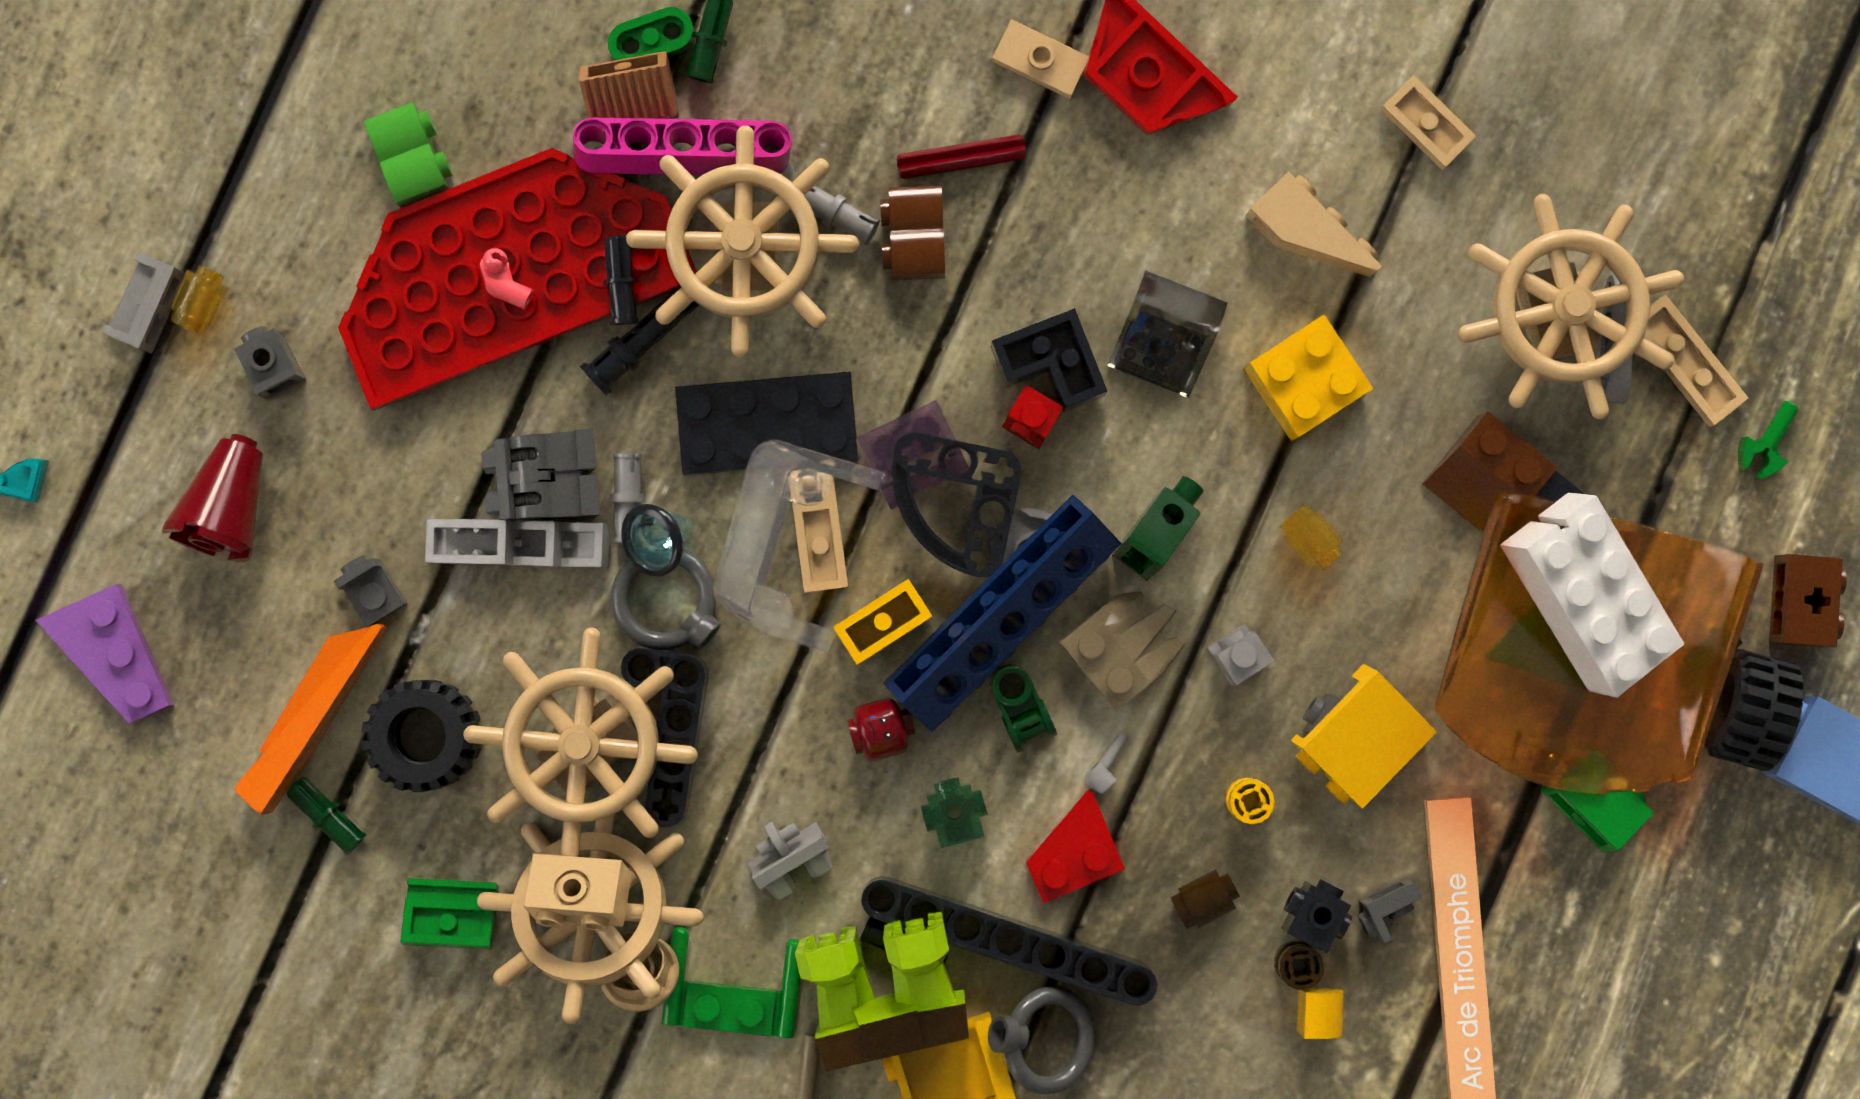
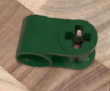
M1011 664L998 668L991 678L990 686L1002 713V721L1016 752L1023 751V745L1045 735H1049L1051 738L1058 735L1043 700L1039 698L1027 672L1019 666ZM1009 673L1018 674L1023 680V689L1015 697H1005L999 690L1000 680ZM1038 721V723H1036V724H1034V725H1032V726H1030V727H1027V728H1025V729H1023V730H1020L1021 728H1023V727H1025V726H1028V725H1030V724H1032V723Z

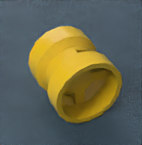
M1248 777L1237 779L1231 783L1225 795L1226 808L1230 814L1244 823H1261L1270 816L1274 808L1273 792L1266 784L1257 779Z

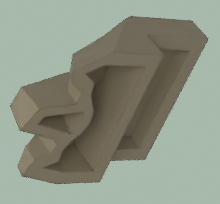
M1141 591L1117 594L1059 642L1115 711H1118L1157 679L1171 665L1186 644L1178 637L1167 639L1163 635V629L1177 610L1163 603L1144 614L1141 610L1144 599Z

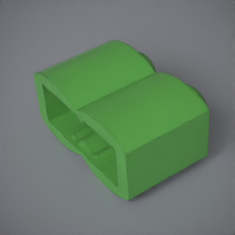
M412 102L364 120L368 136L380 162L389 190L395 203L400 208L450 189L446 178L453 176L444 151L435 152L430 137L437 135V131L428 110L420 112L419 108Z

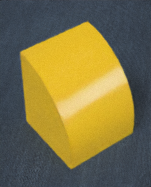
M1312 987L1307 990H1298L1297 1032L1304 1039H1333L1343 1036L1344 989Z

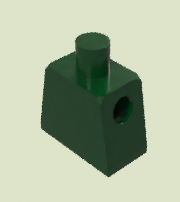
M1182 476L1173 490L1164 487L1152 500L1112 556L1148 581L1166 564L1201 513L1194 505L1204 492L1202 487L1185 476ZM1163 517L1167 518L1170 524L1167 523Z

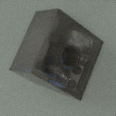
M1145 270L1107 366L1189 398L1218 335L1228 302Z

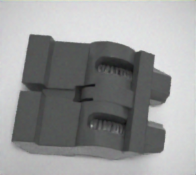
M593 428L493 440L494 447L481 453L482 469L485 470L486 474H496L497 490L488 491L485 496V509L488 515L499 516L500 520L595 518L600 515L597 475L582 476V473L592 472L596 469ZM551 471L553 474V482L551 480Z

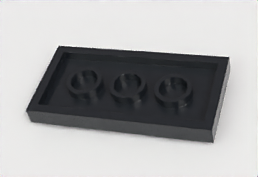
M851 371L675 387L683 475L858 461Z

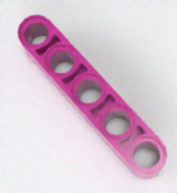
M592 117L580 121L574 128L573 150L577 165L590 173L665 174L660 168V160L666 155H671L691 175H703L716 168L736 164V150L733 152H723L717 146L727 143L736 147L737 130L741 126H749L754 131V165L771 169L780 174L785 171L789 164L792 137L786 126L775 121ZM590 141H597L603 144L601 148L596 150L587 149L583 145ZM634 142H642L648 145V147L644 150L636 151L629 148L628 145ZM677 143H687L692 146V149L682 152L677 151L672 146ZM772 144L781 150L776 153H768L761 147Z

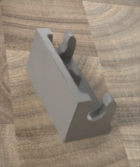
M137 252L134 259L138 262L110 326L105 325L102 333L152 354L187 273Z

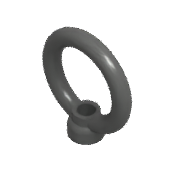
M672 545L648 547L637 552L636 556L647 567L655 563H669L672 557ZM683 549L679 566L687 570L696 582L699 593L698 606L684 621L681 628L671 632L651 631L643 627L634 618L629 607L628 595L630 586L640 571L629 559L619 569L611 591L612 611L620 629L637 644L650 649L669 650L690 643L699 651L719 631L722 624L713 617L716 605V588L713 577L704 562L692 552Z
M1050 986L1039 988L1026 995L1014 1008L1010 1017H995L989 1026L988 1043L993 1052L1004 1053L1011 1075L1021 1086L1037 1094H1055L1072 1086L1085 1072L1094 1050L1095 1029L1091 1013L1079 996L1068 989ZM1050 1004L1060 1005L1070 1012L1076 1023L1078 1033L1076 1050L1071 1061L1062 1071L1052 1076H1040L1029 1069L1022 1055V1050L1025 1049L1029 1040V1030L1026 1023L1031 1015L1041 1007Z

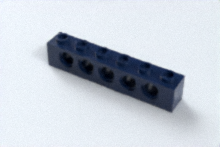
M1072 494L883 682L884 685L912 715L933 732L1101 564L1106 562L1122 543L1089 508Z

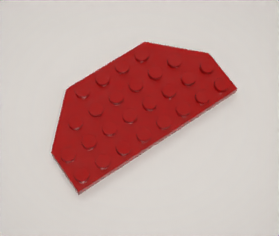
M550 148L388 213L382 225V233L372 255H369L358 280L354 298L348 311L344 312L338 326L370 409L373 411L610 317L608 286L603 285V280L607 279L604 241L610 236H627L632 230L666 231L668 219L672 211L668 198L651 189L648 190L626 181L625 178L613 173L586 172L577 165L574 158L554 148ZM631 247L634 277L639 279V283L634 284L636 306L672 292L680 286L670 268L666 249ZM497 248L504 251L508 258L513 281L534 290L531 302L526 310L496 298L487 292L480 270L481 259L487 250ZM686 249L689 265L693 273L696 274L697 270L689 250Z

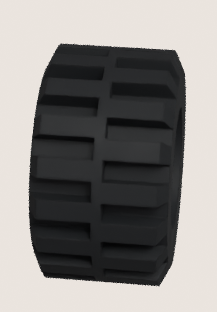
M1737 649L1736 652H1733L1719 670L1706 705L1703 731L1705 748L1709 756L1761 771L1773 769L1791 745L1800 721L1804 689L1803 677L1799 666L1796 663L1744 649Z
M438 680L401 682L394 685L393 689L385 690L378 696L379 702L371 704L366 713L371 716L369 721L363 722L361 732H367V741H361L363 751L368 750L371 756L370 759L366 760L370 768H377L380 771L378 777L382 781L394 783L393 788L402 791L426 792L440 789L458 781L461 775L467 774L473 767L471 762L474 758H478L481 748H477L478 744L468 743L463 736L464 730L468 726H478L477 721L481 720L478 711L472 710L470 705L473 702L467 695L462 696L458 692L459 689L457 687L443 684L442 681ZM417 709H428L434 712L442 721L446 732V740L441 753L437 758L428 762H419L410 757L404 750L400 739L403 721L408 714Z

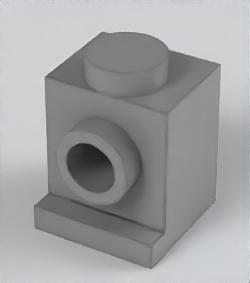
M1245 624L1207 647L1230 685L1240 684L1274 662L1257 633L1249 631Z

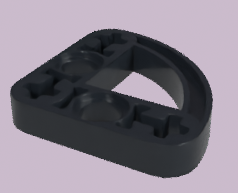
M910 432L903 435L897 440L893 451L892 483L898 508L909 530L929 553L947 566L975 577L991 576L1002 565L1021 478L1019 460L1012 453L1004 450L923 433ZM912 439H917L920 441L921 449L934 452V442L943 444L937 457L938 471L928 469L932 460L920 458L917 459L915 465L907 464L908 456L901 454L902 446H910ZM952 449H963L970 457L969 468L962 474H953L946 469L945 457ZM977 452L986 453L983 462L989 464H998L1000 457L1006 458V465L1009 468H1013L1012 477H1004L1002 483H996L993 473L981 471V480L972 479L978 466ZM910 472L976 486L963 553L940 539L924 520L913 495ZM988 501H996L1004 509L1003 521L994 527L984 525L979 518L981 506ZM975 528L987 534L1001 533L999 543L990 539L988 553L994 555L995 560L993 564L986 563L984 570L976 569L977 562L970 559L972 551L977 552L981 549L983 540L982 537L973 538Z

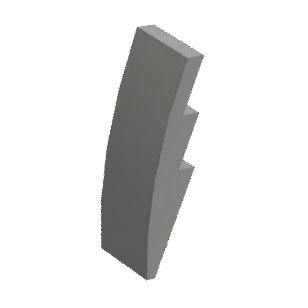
M427 519L425 563L609 568L610 524L487 519Z

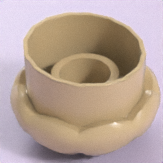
M627 932L621 936L627 942L634 932ZM659 938L655 948L643 962L644 966L660 985L661 991L657 998H646L629 975L601 985L606 997L614 1005L632 1012L651 1010L664 1003L674 991L679 977L678 958L668 943ZM608 948L604 958L612 954Z

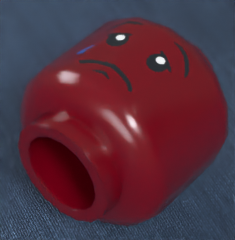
M892 698L859 705L854 709L853 719L847 720L856 755L863 753L864 757L869 761H877L903 754L908 749L907 736L915 734L910 712L907 709L900 710L898 703Z

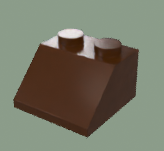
M1485 412L1478 415L1422 485L1485 536L1493 539L1531 502L1558 467L1490 412Z

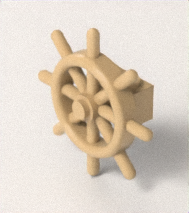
M741 126L737 130L736 164L716 168L697 179L673 156L666 155L660 160L661 170L682 191V194L672 208L666 231L632 230L626 236V242L632 248L666 249L670 268L681 286L656 311V320L663 325L669 324L693 301L712 313L732 318L731 352L738 358L745 357L749 352L750 319L770 315L788 304H791L812 327H822L826 322L825 314L803 292L814 273L819 252L853 253L859 248V240L854 235L819 234L813 210L804 196L829 172V163L822 158L816 159L793 182L771 169L754 165V131L749 126ZM735 187V201H724L723 208L712 197V195L721 190ZM753 187L766 190L777 197L772 202H753ZM698 208L715 225V232L687 231L689 223ZM789 209H791L798 222L800 234L779 233V219ZM686 249L720 250L696 274L693 273L689 265ZM778 251L799 252L796 264L789 275L778 266ZM713 282L714 284H721V290L724 295L711 290L708 286Z
M1539 194L1535 197L1533 205L1542 236L1526 244L1509 260L1479 243L1473 244L1469 248L1468 255L1470 259L1496 273L1499 277L1492 297V318L1462 326L1458 331V337L1462 342L1469 343L1497 335L1507 354L1524 369L1509 395V403L1512 407H1523L1540 379L1561 384L1583 383L1591 415L1596 419H1604L1609 413V407L1600 377L1620 367L1633 353L1664 370L1673 366L1674 357L1671 353L1643 337L1650 316V295L1680 287L1684 283V275L1678 270H1672L1645 278L1635 259L1618 244L1634 215L1633 209L1630 206L1621 205L1616 209L1602 235L1580 229L1560 230L1551 198L1546 194ZM1566 251H1577L1590 255L1581 271L1577 272L1574 262H1568ZM1547 254L1551 268L1533 273L1527 271L1528 267L1535 260ZM1606 265L1614 273L1620 284L1592 292L1591 289ZM1515 296H1517L1520 311L1515 312ZM1625 302L1626 315L1624 325L1617 323L1595 309ZM1521 329H1526L1529 342L1523 335ZM1600 334L1615 342L1606 353L1595 359L1593 349L1597 348L1596 340L1599 339ZM1575 356L1577 363H1563L1556 360Z
M593 627L587 628L583 632L579 668L556 671L538 679L519 654L516 652L507 653L503 658V664L524 689V692L513 705L507 717L505 727L496 728L471 725L463 733L464 739L468 743L502 746L505 768L514 786L510 792L489 808L487 812L488 819L493 823H500L525 802L529 803L541 813L564 821L561 856H579L582 822L600 820L621 810L624 811L643 836L647 838L654 837L659 830L658 824L637 800V797L649 783L657 761L692 764L698 757L697 750L692 746L659 743L656 721L647 703L648 700L673 680L674 673L672 669L667 666L660 667L636 688L617 675L597 669L601 635ZM577 686L573 721L552 694L568 687ZM595 688L609 693L619 702L615 703L611 697L604 698L599 702L595 697ZM537 707L555 727L550 733L526 730L528 722ZM630 715H631V717H632V719H633V721H634V724H635L636 728L634 727V725H633V724L630 722V720L628 719V717H629ZM524 748L541 750L536 756L542 762V765L533 773H531L526 762ZM619 758L637 759L632 773L625 783L610 767ZM555 778L567 793L566 800L552 795L543 787ZM597 778L610 796L599 801L584 803L586 785Z
M615 814L596 820L594 832L581 833L579 856L573 857L561 856L562 839L551 844L536 824L532 822L525 823L521 828V835L535 854L533 853L532 861L523 871L514 894L483 892L477 898V904L483 910L511 912L513 931L522 949L521 952L495 971L493 975L495 984L501 987L508 985L534 964L550 978L567 984L562 1010V1019L567 1024H575L580 1018L585 986H599L629 975L646 998H657L661 991L660 985L644 966L643 962L655 948L663 931L664 924L695 927L699 926L703 921V913L699 909L666 906L665 889L656 870L658 866L684 846V838L681 834H670L644 854L628 840L612 835ZM640 881L643 888L644 904L627 903L629 889ZM535 920L536 923L551 928L538 937ZM624 921L639 922L636 931L627 942L614 927H623ZM576 932L571 961L560 959L549 953ZM597 933L612 954L600 960L590 962L594 934Z

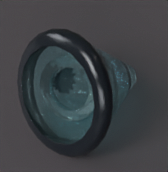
M638 505L626 514L622 523L621 540L628 559L639 571L654 577L665 576L679 565L684 547L693 529V522L688 517L666 511L657 505Z

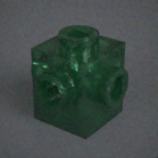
M959 777L934 783L935 792L927 794L929 804L921 806L927 832L936 830L941 848L984 837L980 817L987 816L988 814L981 789L972 792L970 783L961 784ZM950 804H959L963 808L960 816L952 818L946 814V808Z

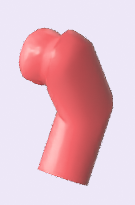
M497 248L487 250L480 262V270L487 292L496 298L526 310L531 302L534 290L513 281L508 258L504 251Z

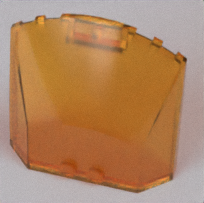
M1497 490L1453 637L1434 711L1447 727L1475 752H1478L1510 773L1551 788L1589 794H1608V791L1633 790L1635 793L1650 791V787L1672 781L1678 784L1693 778L1763 569V563L1755 558L1697 538L1608 515L1679 633L1684 645L1616 698L1588 691L1500 546V544L1530 521L1541 523L1538 515L1556 501L1525 493Z

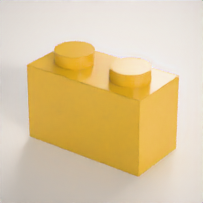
M907 579L833 628L855 663L859 665L933 616L910 580Z

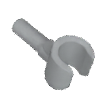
M1121 733L1116 735L1106 754L1085 776L1087 785L1098 795L1104 793L1117 780L1107 769L1114 763V760L1128 739Z

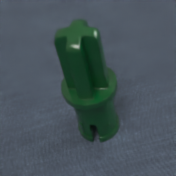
M707 0L699 32L695 31L693 33L696 42L685 76L697 81L713 84V77L722 46H727L724 36L732 11L733 0Z
M301 777L288 789L287 797L314 822L312 828L314 830L320 828L345 855L351 853L367 836L339 809L341 806L339 802L333 804L308 778Z

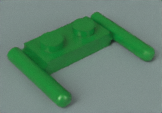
M676 927L672 930L670 946L678 958L679 977L674 991L664 1002L661 1024L770 1037L794 1038L800 974L795 951L800 940L791 939L786 943L781 991H777L775 989L691 980L684 981L689 931L684 927Z

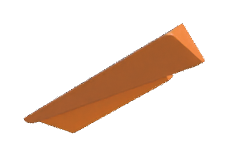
M375 624L327 638L259 751L263 754L233 789L256 812L263 815L275 811L296 774L303 771L388 631V626Z

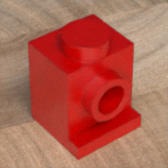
M1025 385L1009 411L1002 428L1035 448L1040 449L1064 407L1030 386Z

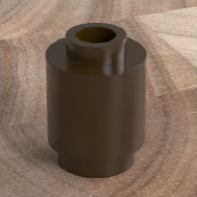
M1214 869L1178 888L1180 893L1170 898L1183 924L1188 929L1196 924L1200 928L1237 909L1233 900L1239 898L1240 895L1229 874L1226 873L1220 877L1217 870Z

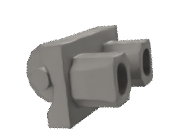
M770 821L764 825L769 837L756 845L761 855L748 862L753 873L752 878L758 888L765 887L777 900H781L797 888L795 880L789 872L801 864H804L812 878L821 876L833 867L827 852L828 844L817 822L799 831L795 823L779 830L776 824Z

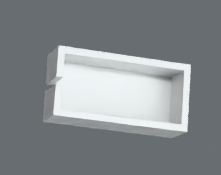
M1567 493L1538 515L1541 523L1530 521L1500 544L1588 691L1617 698L1681 648L1684 642L1596 495Z

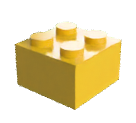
M1325 314L1243 368L1291 442L1373 389Z

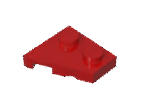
M1091 789L1081 795L1077 803L1057 823L1048 837L1026 860L1043 904L1125 869Z

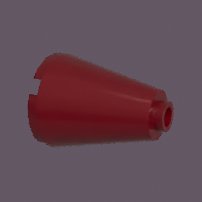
M232 434L230 439H220L166 519L162 533H170L169 538L210 556H215L216 552H223L224 550L230 552L227 560L235 562L248 561L253 548L263 453L256 449L257 442L239 434Z

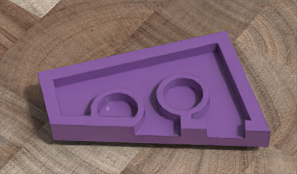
M115 584L35 620L128 723H135L174 705L121 584Z

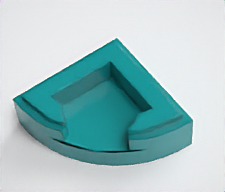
M31 458L22 460L9 467L4 473L0 474V495L38 503L49 461Z

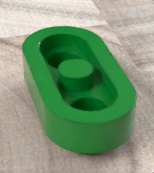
M676 7L663 8L617 25L608 37V50L614 61L663 51L667 52L669 58L686 51L691 46L694 40V26L688 14ZM670 27H678L681 33L678 38L670 40L665 37L666 30ZM630 41L639 43V49L634 54L624 52L625 45Z

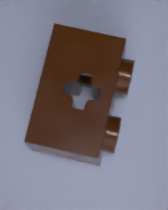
M1798 554L1774 556L1769 643L1811 647H1837V639L1841 638L1844 631V617L1842 613H1839L1840 595L1845 592L1847 585V573L1842 568L1843 558ZM1805 596L1815 598V607L1805 604Z

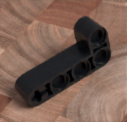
M635 648L629 651L623 657L621 674L624 680L634 687L643 682L635 677L632 671V664L638 656L646 655L652 659L654 672L660 667L667 666L674 673L673 680L661 690L662 695L657 722L659 743L692 746L698 752L709 678L706 663L700 657L686 653L650 648ZM685 661L692 662L698 669V679L690 687L682 686L676 679L677 667ZM678 705L686 707L692 715L691 725L684 731L675 729L669 721L671 710ZM657 761L653 775L648 783L645 809L659 827L664 828L676 825L687 815L696 761L692 764H685L684 770L680 774L675 775L665 770L662 761ZM659 779L667 783L683 782L682 789L679 787L672 789L671 803L678 805V811L670 813L668 818L663 817V809L657 808V802L666 798L668 786L659 787Z

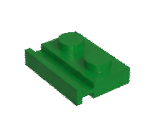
M408 878L407 898H405L400 939L403 945L492 950L496 911L481 909L477 904V898L483 892L498 893L499 886L497 883Z

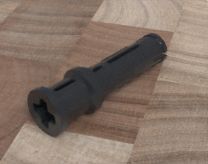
M681 286L676 288L663 302L659 303L621 338L616 336L607 341L609 347L589 364L584 362L579 366L605 396L611 392L610 386L629 369L635 371L639 367L638 364L641 363L639 358L647 350L660 341L683 318L700 306L695 301L691 302L673 321L666 325L660 324L656 320V311Z

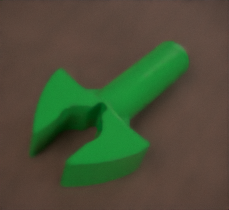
M1791 401L1782 402L1761 439L1754 441L1748 436L1741 438L1738 447V466L1740 471L1747 470L1753 456L1763 451L1764 464L1759 469L1754 480L1776 473L1789 462L1779 456L1777 446L1799 411L1795 403Z

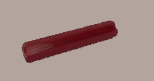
M1018 134L901 153L897 156L896 161L900 178L906 179L1022 160L1026 156V146L1023 136Z

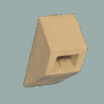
M1288 171L1245 215L1275 247L1367 277H1371L1382 267L1376 260L1379 257L1376 250L1366 240L1362 238L1356 240L1345 229L1348 224L1342 215L1332 207L1325 209L1314 198L1317 193L1313 186L1300 175L1295 178Z

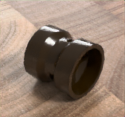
M1292 940L1284 943L1277 949L1274 956V968L1277 975L1288 986L1296 990H1307L1320 982L1324 974V963L1321 955L1309 944Z

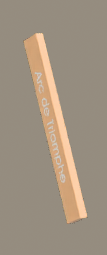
M1471 798L1424 800L1448 1099H1496Z

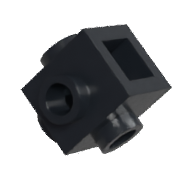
M1320 879L1317 886L1304 881L1301 889L1294 887L1285 903L1284 911L1288 912V915L1281 929L1303 942L1328 953L1335 937L1342 939L1347 932L1352 920V915L1348 914L1352 905L1341 900L1344 893L1343 890ZM1322 907L1321 915L1314 919V912Z

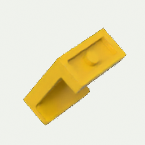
M1364 663L1351 676L1357 682L1352 690L1306 737L1302 738L1296 734L1290 740L1300 750L1295 756L1298 761L1312 774L1315 775L1320 770L1330 780L1325 787L1343 805L1348 800H1351L1362 809L1437 733L1377 670Z
M990 1011L967 1018L969 1039L883 1058L889 1083L898 1082L902 1098L899 1099H1016L1003 1053L993 1052L988 1043V1030L992 1022Z

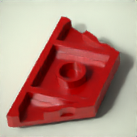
M1105 0L1083 76L1147 136L1228 107L1238 98L1234 92L1136 0Z

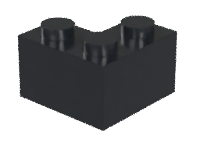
M1075 308L991 341L990 348L1006 388L1047 372L1058 401L1064 407L1063 413L1100 399L1108 392Z

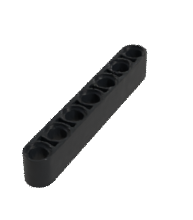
M875 877L863 889L861 900L863 909L870 917L888 924L900 920L902 928L905 929V922L914 919L911 913L914 904L922 900L929 901L934 904L937 912H942L948 944L1130 1005L1140 1006L1147 1004L1154 998L1157 992L1158 983L1156 976L1147 964L1139 960L890 877ZM884 886L891 889L895 897L892 906L887 909H877L871 904L869 894L875 887ZM962 915H972L979 922L978 931L971 937H961L954 930L956 919ZM924 923L925 929H927L928 923ZM1005 929H1014L1021 935V943L1013 951H1003L996 944L998 934ZM1056 943L1063 949V957L1055 965H1045L1038 958L1039 951L1046 944ZM1097 957L1105 962V971L1097 979H1087L1081 973L1082 965L1088 958ZM1138 971L1146 974L1147 985L1139 993H1129L1124 989V980L1130 973Z

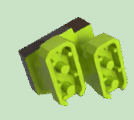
M942 912L928 914L927 929H925L923 918L905 922V934H903L900 920L884 925L883 941L888 962L892 965L895 992L879 996L875 995L864 963L856 926L841 928L840 941H837L836 932L818 936L819 942L817 943L814 934L800 939L795 951V957L800 978L817 985L819 1025L816 1029L815 1041L826 1072L969 1039L964 989L954 991L943 963L944 958L949 952Z

